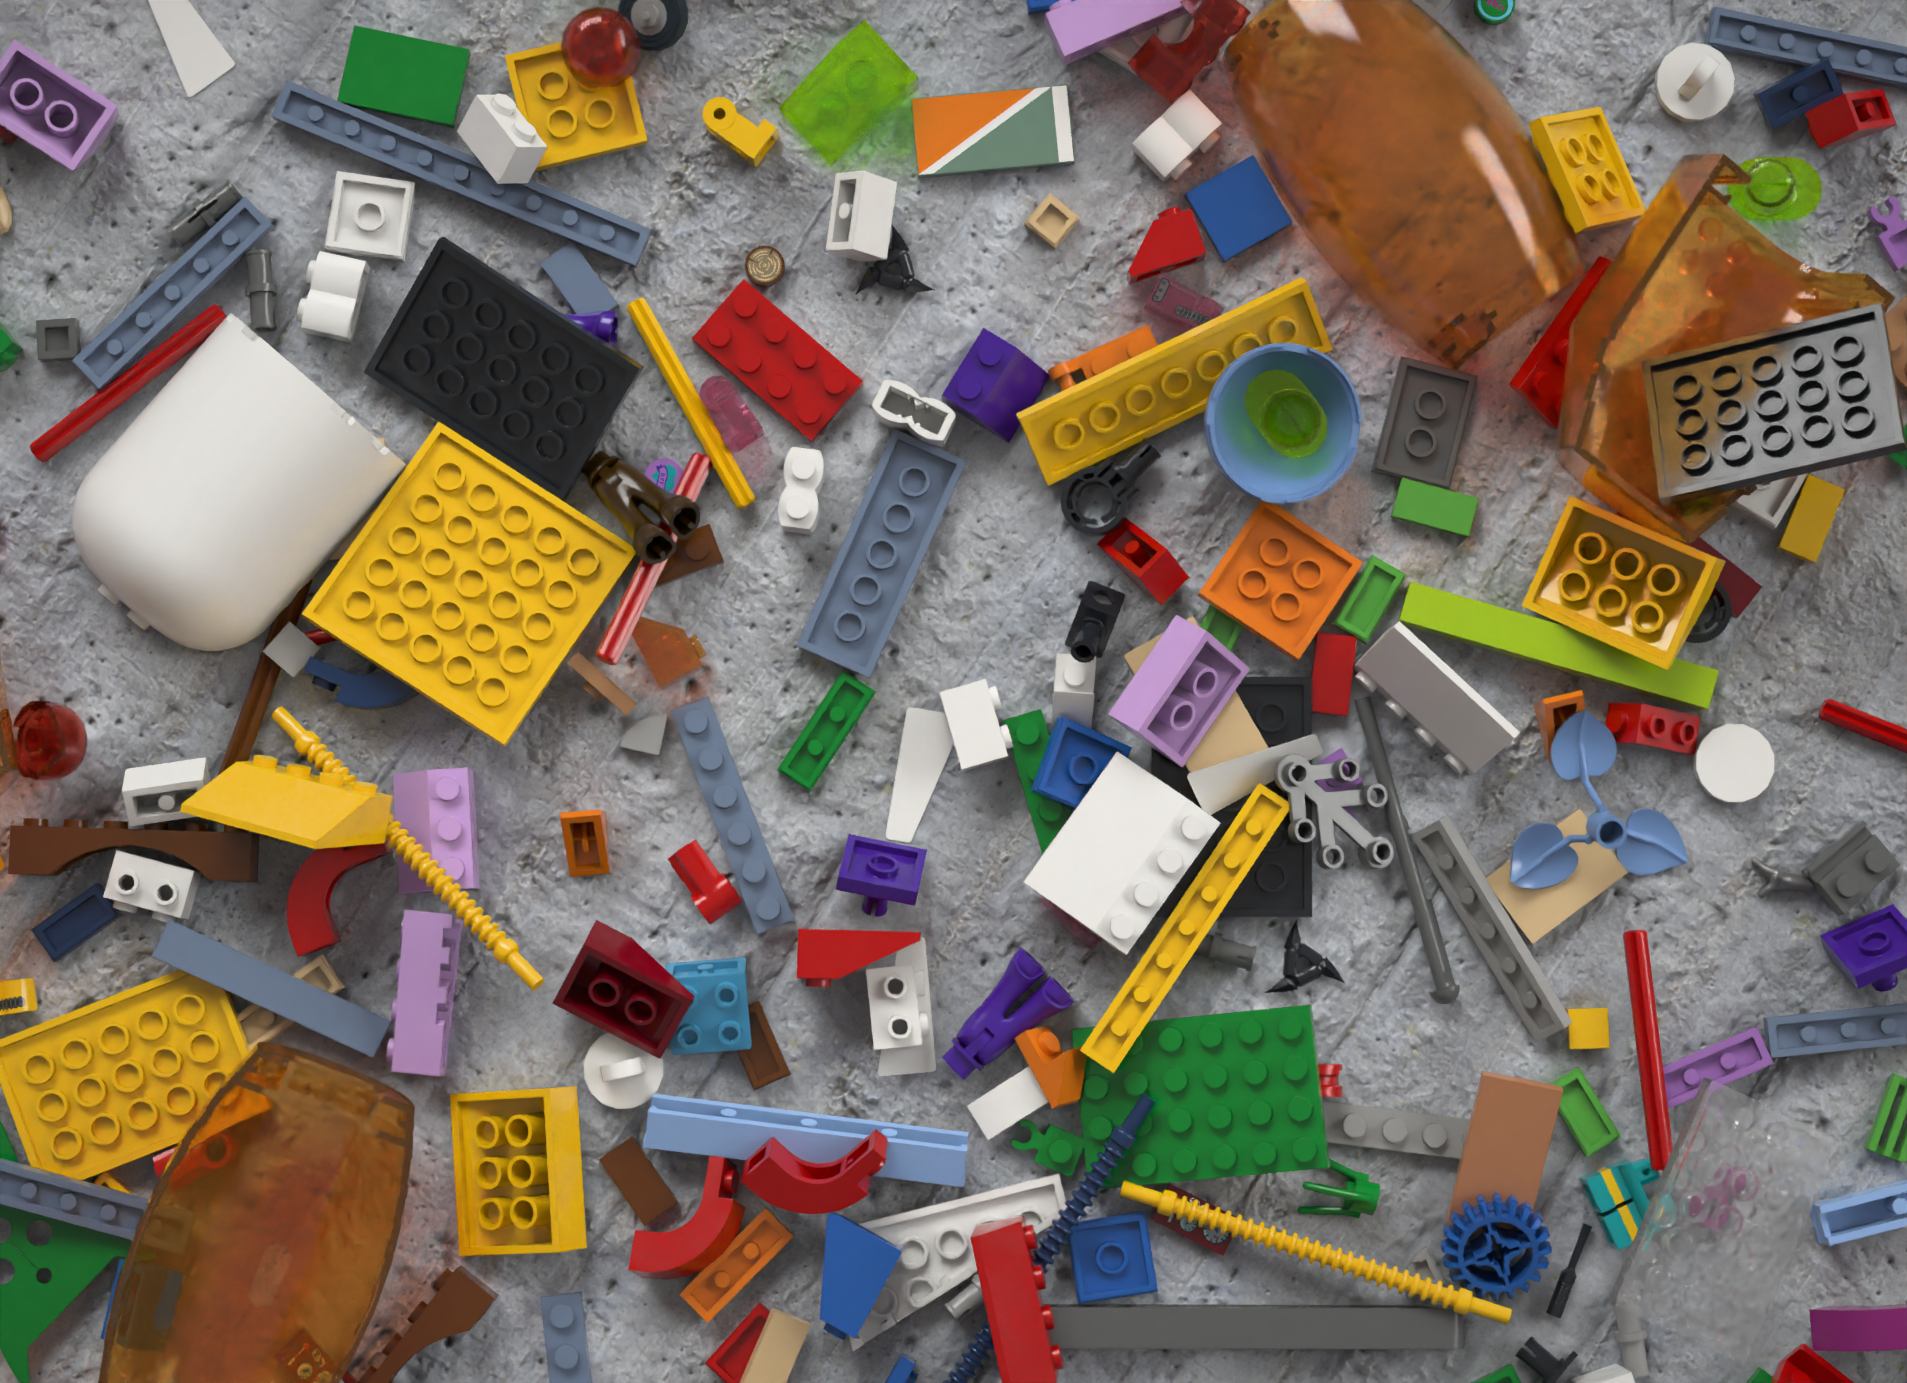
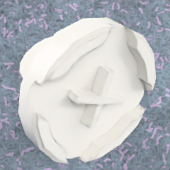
M1689 43L1676 47L1664 57L1655 73L1656 96L1659 104L1669 115L1682 122H1699L1712 119L1727 106L1734 92L1735 77L1731 64L1720 51L1707 44Z
M610 1033L600 1036L592 1044L584 1061V1079L590 1093L602 1104L615 1109H632L648 1102L652 1095L658 1091L664 1077L663 1057L659 1059Z

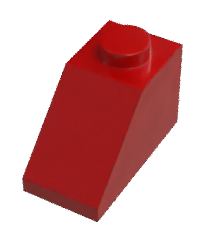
M1883 88L1844 93L1805 112L1809 121V133L1819 149L1840 146L1897 125Z
M1173 207L1157 214L1159 219L1153 221L1128 270L1126 278L1129 285L1204 261L1206 250L1191 208L1181 211L1180 207Z
M1127 518L1118 529L1105 535L1097 543V546L1142 591L1160 605L1189 578L1168 549Z

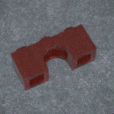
M1182 0L1180 3L1194 18V27L1191 34L1182 42L1170 44L1164 42L1153 33L1128 62L1129 66L1138 77L1172 104L1177 97L1182 96L1190 89L1193 79L1203 67L1210 65L1217 58L1220 48L1230 36L1236 35L1244 27L1246 18L1251 12L1240 0Z

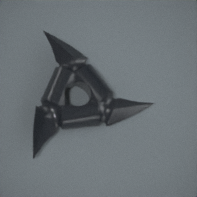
M892 225V249H888L887 260H877L873 267L869 266L857 293L874 285L876 282L879 285L896 290L903 289V293L925 292L935 289L926 286L918 279H914L915 273L911 257L907 253L910 250ZM892 263H897L902 268L901 273L897 276H892L887 272V267Z
M1296 919L1284 945L1286 949L1283 962L1284 978L1280 979L1277 984L1265 993L1297 990L1298 986L1302 987L1320 978L1321 975L1336 979L1344 984L1345 982L1327 957L1323 958L1317 951L1300 942L1301 938ZM1300 957L1306 958L1310 963L1309 969L1304 973L1297 971L1295 967L1296 960Z

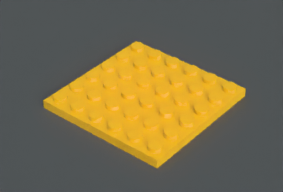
M438 422L305 608L302 616L313 625L505 748L634 561L637 553L631 544L444 424Z

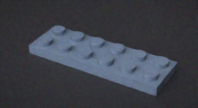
M893 430L798 641V648L868 679L871 678L965 468L966 460L901 431Z

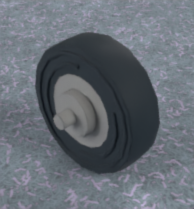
M621 0L618 6V23L622 34L632 45L644 51H662L675 45L683 36L688 24V8L685 0Z

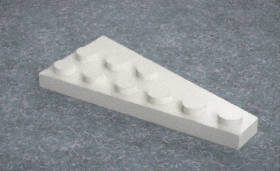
M1059 1173L857 1223L903 1248V1252L857 1337L853 1338L849 1335L852 1351H855L875 1336L891 1328L900 1320L927 1305L977 1272L970 1239L976 1225L1024 1215L1026 1226L1033 1224L1035 1234H1038L1052 1225L1053 1219L1058 1220L1060 1218L1058 1211L1060 1209L1065 1210L1067 1207Z

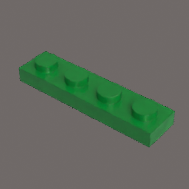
M1039 709L1005 719L1003 724H1007L1013 744V748H1011L1043 855L1071 816L1072 811L1070 808L1030 792L1050 738L1042 710Z

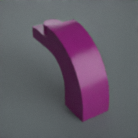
M1907 1304L1885 1306L1833 1305L1809 1310L1812 1348L1815 1351H1887L1907 1349Z

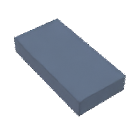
M573 241L540 263L576 314L614 311L619 307L617 301Z

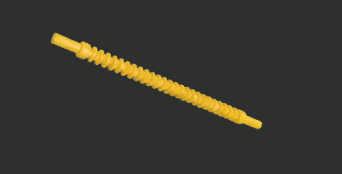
M283 706L278 707L272 713L271 717L295 741V749L302 756H308L307 761L310 764L315 763L316 771L342 775L345 777L344 783L354 785L357 777L349 775V768L342 767V761L335 759L333 752H327L328 746L320 744L321 739L313 731H306ZM390 813L385 841L389 840L388 846L396 848V855H404L403 862L405 864L412 863L410 869L413 872L419 871V879H427L425 885L429 888L434 887L433 894L441 895L440 900L442 903L449 902L448 909L450 911L456 910V918H464L463 925L465 927L472 926L471 933L473 935L479 934V942H487L486 949L488 951L494 950L493 957L500 964H507L532 991L538 989L543 984L544 978L519 953L520 947L511 938L506 939L507 934L505 931L498 932L499 925L497 923L490 924L491 916H483L484 909L481 907L475 908L476 901L474 899L467 900L469 894L466 891L460 892V884H452L453 877L450 875L445 876L446 869L438 868L437 860L430 861L431 854L429 852L422 853L424 847L421 844L415 845L416 838L413 836L408 837L409 831L407 829L400 830L401 822H393L394 815Z
M1125 1180L1123 1181L1119 1196L1155 1207L1159 1214L1169 1217L1173 1213L1176 1214L1177 1220L1186 1217L1189 1224L1196 1220L1199 1227L1208 1224L1210 1231L1219 1228L1222 1235L1226 1231L1232 1233V1238L1241 1235L1243 1242L1252 1239L1255 1246L1259 1242L1265 1244V1249L1274 1246L1277 1253L1285 1250L1288 1257H1291L1293 1253L1297 1254L1300 1261L1307 1257L1310 1264L1318 1261L1321 1268H1324L1325 1265H1330L1333 1272L1340 1268L1343 1275L1352 1272L1354 1279L1363 1276L1366 1283L1370 1279L1376 1281V1286L1385 1283L1388 1290L1396 1287L1399 1294H1402L1404 1290L1408 1291L1411 1298L1418 1294L1421 1301L1430 1298L1432 1305L1441 1302L1444 1309L1452 1306L1454 1312L1462 1315L1470 1312L1506 1325L1509 1322L1512 1309L1474 1297L1473 1292L1470 1290L1459 1288L1456 1291L1453 1290L1454 1286L1452 1284L1446 1288L1442 1286V1281L1433 1284L1430 1277L1421 1280L1419 1273H1416L1414 1277L1409 1275L1407 1269L1400 1273L1397 1266L1388 1269L1385 1262L1381 1265L1375 1264L1376 1260L1374 1258L1367 1262L1364 1260V1255L1355 1258L1352 1251H1349L1348 1254L1342 1253L1341 1247H1338L1335 1251L1331 1249L1330 1244H1327L1325 1247L1320 1246L1319 1240L1310 1243L1308 1236H1305L1302 1240L1298 1238L1297 1233H1293L1292 1236L1287 1235L1286 1229L1277 1232L1274 1225L1270 1229L1266 1228L1263 1221L1256 1225L1253 1223V1218L1244 1221L1241 1214L1233 1217L1230 1210L1223 1214L1220 1212V1207L1211 1210L1208 1203H1205L1204 1206H1199L1197 1199L1190 1203L1187 1201V1196L1179 1199L1176 1192L1167 1189L1161 1193Z

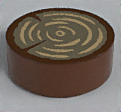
M756 247L746 257V274L755 285L771 287L777 284L784 275V259L780 252L773 247Z

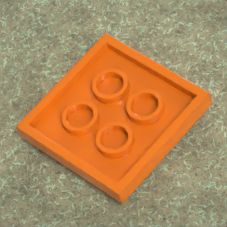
M1260 501L1197 596L1297 662L1363 562L1275 503Z

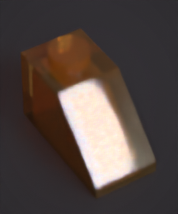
M640 616L632 636L662 690L705 668L700 659L707 654L696 634L688 637L682 628Z

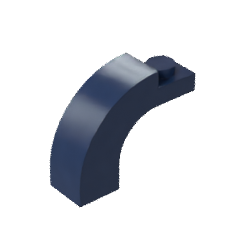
M311 656L304 670L314 675L312 684L334 692L336 686H340L335 702L355 709L382 710L392 708L420 694L385 670L367 675L353 674Z

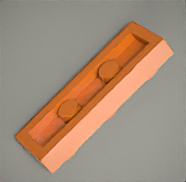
M765 1207L733 1239L724 1253L704 1268L679 1295L708 1323L794 1237V1234Z

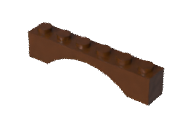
M24 818L23 826L10 825L8 874L59 876L72 865L94 854L116 848L146 847L177 856L194 866L209 880L258 882L260 834L248 833V830L224 824V832H208L209 824L184 823V831L168 830V823L164 822L144 824V829H128L127 821H104L103 828H88V820L64 819L63 827H48V819Z
M462 1265L456 1268L454 1272L447 1268L432 1287L437 1291V1294L429 1304L422 1300L407 1320L412 1323V1326L403 1337L396 1333L385 1346L382 1353L387 1358L378 1369L371 1365L357 1383H392L405 1364L426 1346L448 1336L467 1332L474 1328L499 1294Z

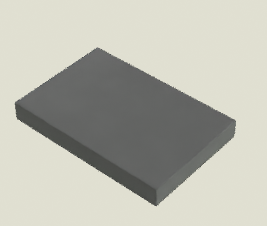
M1401 356L1371 472L1397 479L1406 478L1450 490L1478 376Z

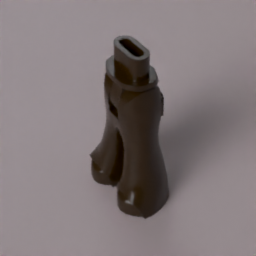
M599 451L585 466L582 473L588 478L590 488L595 492L600 502L622 524L631 538L633 548L643 561L650 564L661 563L676 551L677 546L671 536L653 523L639 509L640 505L643 504L681 540H687L697 529L700 522V510L695 502L684 495H676L664 490L618 456H610L605 451Z

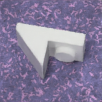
M1056 654L1051 733L1058 717L1067 718L1091 729L1095 698L1096 656L1092 661L1082 663L1075 660L1071 654Z

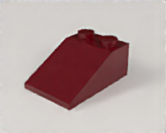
M596 920L552 1004L660 1059L695 996L634 939Z

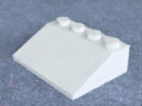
M1400 621L1384 632L1353 667L1358 672L1355 676L1356 680L1369 692L1373 693L1375 690L1380 692L1387 699V702L1384 704L1386 708L1400 720H1403L1406 716L1417 727L1414 730L1416 736L1429 747L1436 744L1447 754L1443 760L1460 775L1464 771L1468 775L1476 773L1520 733Z
M1116 752L1023 882L1114 949L1127 955L1218 828L1220 822L1124 755Z

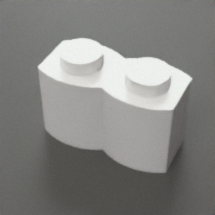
M1189 89L1132 143L1131 149L1163 182L1170 176L1177 180L1192 166L1188 159L1199 149L1206 153L1219 141L1221 136L1217 132L1221 129L1222 122Z
M319 251L316 261H310L306 274V283L311 284L307 299L301 298L297 310V321L301 322V328L305 333L352 343L369 278L370 267L366 261Z
M894 380L883 381L872 403V413L881 423L893 429L908 430L914 438L935 447H944L956 423V415L949 406L933 398H920L911 387Z
M792 447L786 456L784 479L787 487L782 492L778 505L780 524L785 532L811 535L818 524L820 508L817 495L823 486L825 478V466L820 450Z

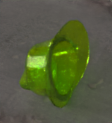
M1758 157L1746 160L1735 168L1729 178L1727 192L1729 201L1735 210L1747 218L1757 220L1796 219L1806 216L1816 208L1821 200L1822 184L1820 176L1814 167L1802 159L1793 157Z
M1281 369L1267 370L1257 375L1248 384L1244 395L1245 410L1250 420L1269 445L1279 454L1289 458H1303L1314 453L1323 444L1328 432L1326 415L1304 383L1293 373Z

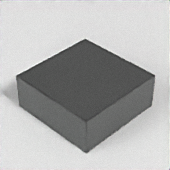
M78 319L36 320L39 361L73 360L81 352Z

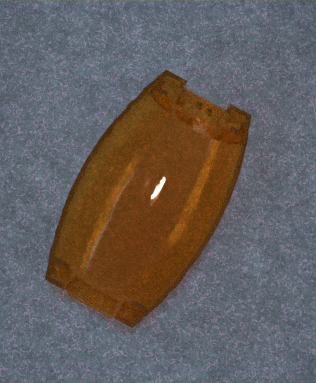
M1275 0L1252 19L1226 47L1222 58L1231 82L1236 105H1239L1246 122L1247 132L1250 139H1253L1256 149L1262 158L1261 162L1279 196L1307 238L1335 272L1365 302L1368 301L1385 317L1384 320L1394 328L1398 327L1415 341L1414 344L1435 356L1449 368L1459 370L1485 351L1494 340L1548 301L1550 303L1582 281L1587 274L1574 229L1564 216V206L1557 190L1552 185L1548 169L1541 154L1533 145L1530 132L1501 89L1472 54L1438 20L1433 19L1412 0Z
M258 1042L221 1082L189 1125L163 1168L142 1211L118 1276L105 1330L98 1383H339L349 1367L374 1315L392 1265L402 1225L401 1219L405 1199H407L408 1178L413 1157L415 1113L413 1102L394 1088L334 1061L289 1046L271 1042Z

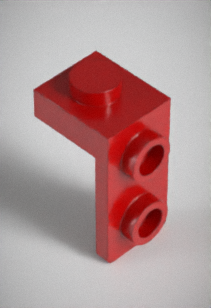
M1609 703L1605 725L1613 734L1616 744L1644 745L1676 753L1694 755L1700 718L1697 715L1643 703Z

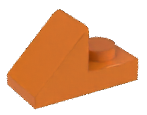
M1048 1025L1026 1030L1014 1038L1052 1109L1080 1100L1087 1056L1080 1052L1082 1046L1062 1052L1058 1038L1051 1032Z

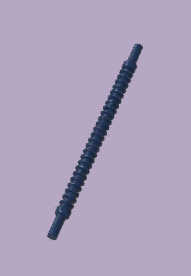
M1142 1094L1121 1127L1115 1126L1109 1135L1111 1142H1105L1103 1144L1105 1151L1097 1153L1098 1162L1090 1163L1093 1168L1092 1171L1084 1172L1085 1181H1078L1079 1190L1071 1192L1073 1199L1071 1201L1066 1200V1209L1058 1211L1060 1218L1052 1220L1054 1227L1045 1230L1047 1238H1040V1248L1032 1250L1035 1254L1033 1257L1035 1266L1042 1265L1044 1274L1048 1272L1046 1265L1054 1263L1052 1256L1060 1254L1059 1245L1067 1244L1065 1236L1073 1235L1072 1226L1080 1225L1077 1219L1079 1216L1084 1217L1086 1215L1085 1207L1093 1205L1090 1201L1091 1198L1099 1196L1097 1189L1106 1186L1103 1182L1104 1179L1112 1177L1111 1168H1118L1117 1159H1124L1123 1151L1125 1149L1130 1150L1135 1143V1133L1156 1104L1149 1096ZM989 1324L981 1325L982 1334H975L976 1343H969L968 1348L970 1352L962 1354L963 1362L955 1364L957 1371H951L949 1373L950 1381L945 1380L943 1383H969L970 1378L976 1379L977 1374L975 1370H981L983 1368L981 1361L990 1358L989 1350H995Z

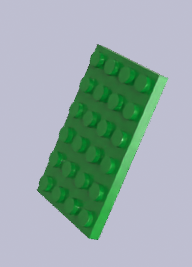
M1312 1004L1148 1021L1113 1074L1087 1057L1081 1098L1079 1100L1082 1134L1085 1141L1086 1171H1092L1093 1168L1090 1163L1098 1162L1097 1153L1105 1151L1103 1144L1111 1142L1109 1135L1115 1126L1121 1127L1142 1094L1149 1096L1156 1102L1135 1133V1143L1130 1150L1125 1149L1123 1151L1124 1159H1117L1118 1168H1111L1112 1177H1106L1103 1181L1106 1186L1104 1188L1099 1187L1098 1189L1122 1187L1124 1180L1137 1185H1149L1330 1167ZM1096 1026L1071 1029L1073 1048L1083 1046Z

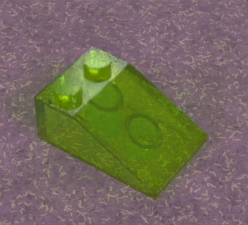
M864 19L835 45L778 109L832 167L918 89V76Z

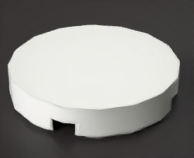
M1725 724L1711 730L1699 741L1696 752L1693 755V771L1703 790L1710 797L1724 803H1742L1757 797L1768 787L1774 774V754L1769 742L1758 730L1744 724Z

